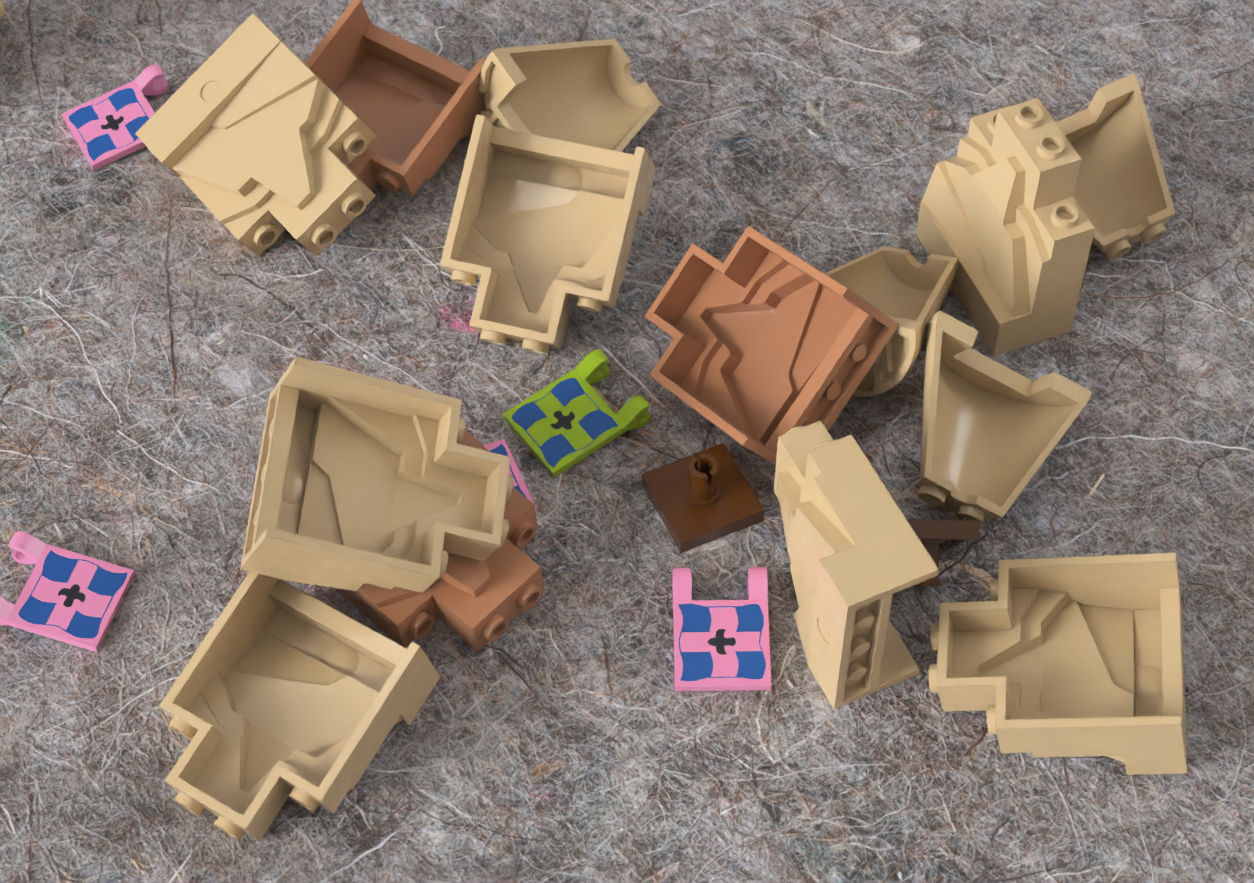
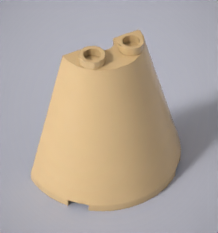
M616 39L497 48L492 50L486 58L479 80V92L485 94L486 109L480 112L494 127L618 152L623 151L660 107L661 103L646 81L638 83L632 78L630 74L631 60Z
M1133 73L1099 88L1087 109L1056 122L1082 159L1073 197L1095 227L1092 244L1105 253L1110 261L1126 254L1132 248V245L1141 240L1145 244H1150L1167 233L1164 225L1176 213L1139 82Z
M883 246L824 273L900 324L851 397H869L884 393L894 387L909 373L927 337V328L930 320L939 311L952 282L956 278L958 269L957 257L931 254L927 257V262L921 264L910 254V250Z
M939 310L932 316L927 328L920 489L918 497L926 503L936 506L944 505L956 510V516L961 521H979V525H982L985 518L998 519L1004 517L1088 403L1092 391L1056 372L1033 381L972 349L971 347H973L978 330Z

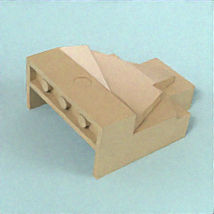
M254 13L235 30L135 133L157 159L179 176L213 215L242 244L258 256L273 245L285 229L315 256H318L324 248L330 246L335 241L337 235L355 217L365 210L366 206L376 196L348 165L366 150L367 146L377 135Z
M1039 98L971 117L968 136L960 139L957 156L937 162L920 203L916 236L928 255L937 254L958 258L957 275L950 289L975 329L978 330V334L993 357L1071 331L1095 227L1073 197L1082 159Z
M476 114L440 266L449 274H452L450 280L476 286L477 280H480L469 324L470 327L481 333L480 340L498 345H505L507 339L523 342L522 349L547 354L548 348L557 350L562 348L573 300L577 301L576 307L591 312L601 313L603 306L615 309L620 285H622L638 216L645 217L656 170L645 148L636 146L633 155L494 127L485 116Z
M295 356L269 395L240 570L296 583L357 591L366 583L387 589H392L395 586L424 593L437 579H441L444 576L448 564V553L484 561L498 547L504 545L509 529V522L507 519H504L505 504L511 497L514 486V478L509 475L511 457L460 444L465 431V419L460 418L462 404L460 399Z
M821 420L805 427L797 426L790 429L784 435L778 437L774 493L780 503L787 551L791 560L790 570L799 607L793 614L807 659V665L835 710L919 674L920 668L889 620L892 596L898 591L938 576L939 569L852 434L834 441Z
M1176 552L999 560L998 579L990 580L991 601L940 603L939 622H932L930 630L932 650L938 651L937 663L929 665L931 693L939 694L943 711L987 710L989 735H997L1001 753H1031L1033 757L1107 756L1125 763L1127 775L1188 774L1183 616Z
M249 572L159 705L172 718L168 726L191 741L165 779V782L178 792L174 799L176 803L197 816H200L204 809L218 817L214 825L237 840H240L243 834L246 833L260 842L288 797L312 812H315L319 805L334 814L347 792L355 788L393 726L400 721L410 726L440 679V676L420 645L411 642L406 649L279 578Z

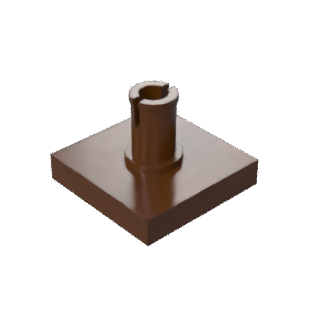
M724 443L642 474V486L680 553L764 521L763 507Z
M907 519L938 569L940 544H944V539L979 540V521ZM939 573L938 576L913 586H940Z

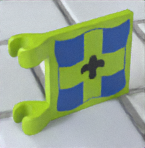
M599 349L590 352L575 369L503 413V419L553 478L626 431L641 428L651 420V414L648 411L650 405L641 395L631 398L615 414L591 387V383L600 382L610 374V369L606 365L608 357Z

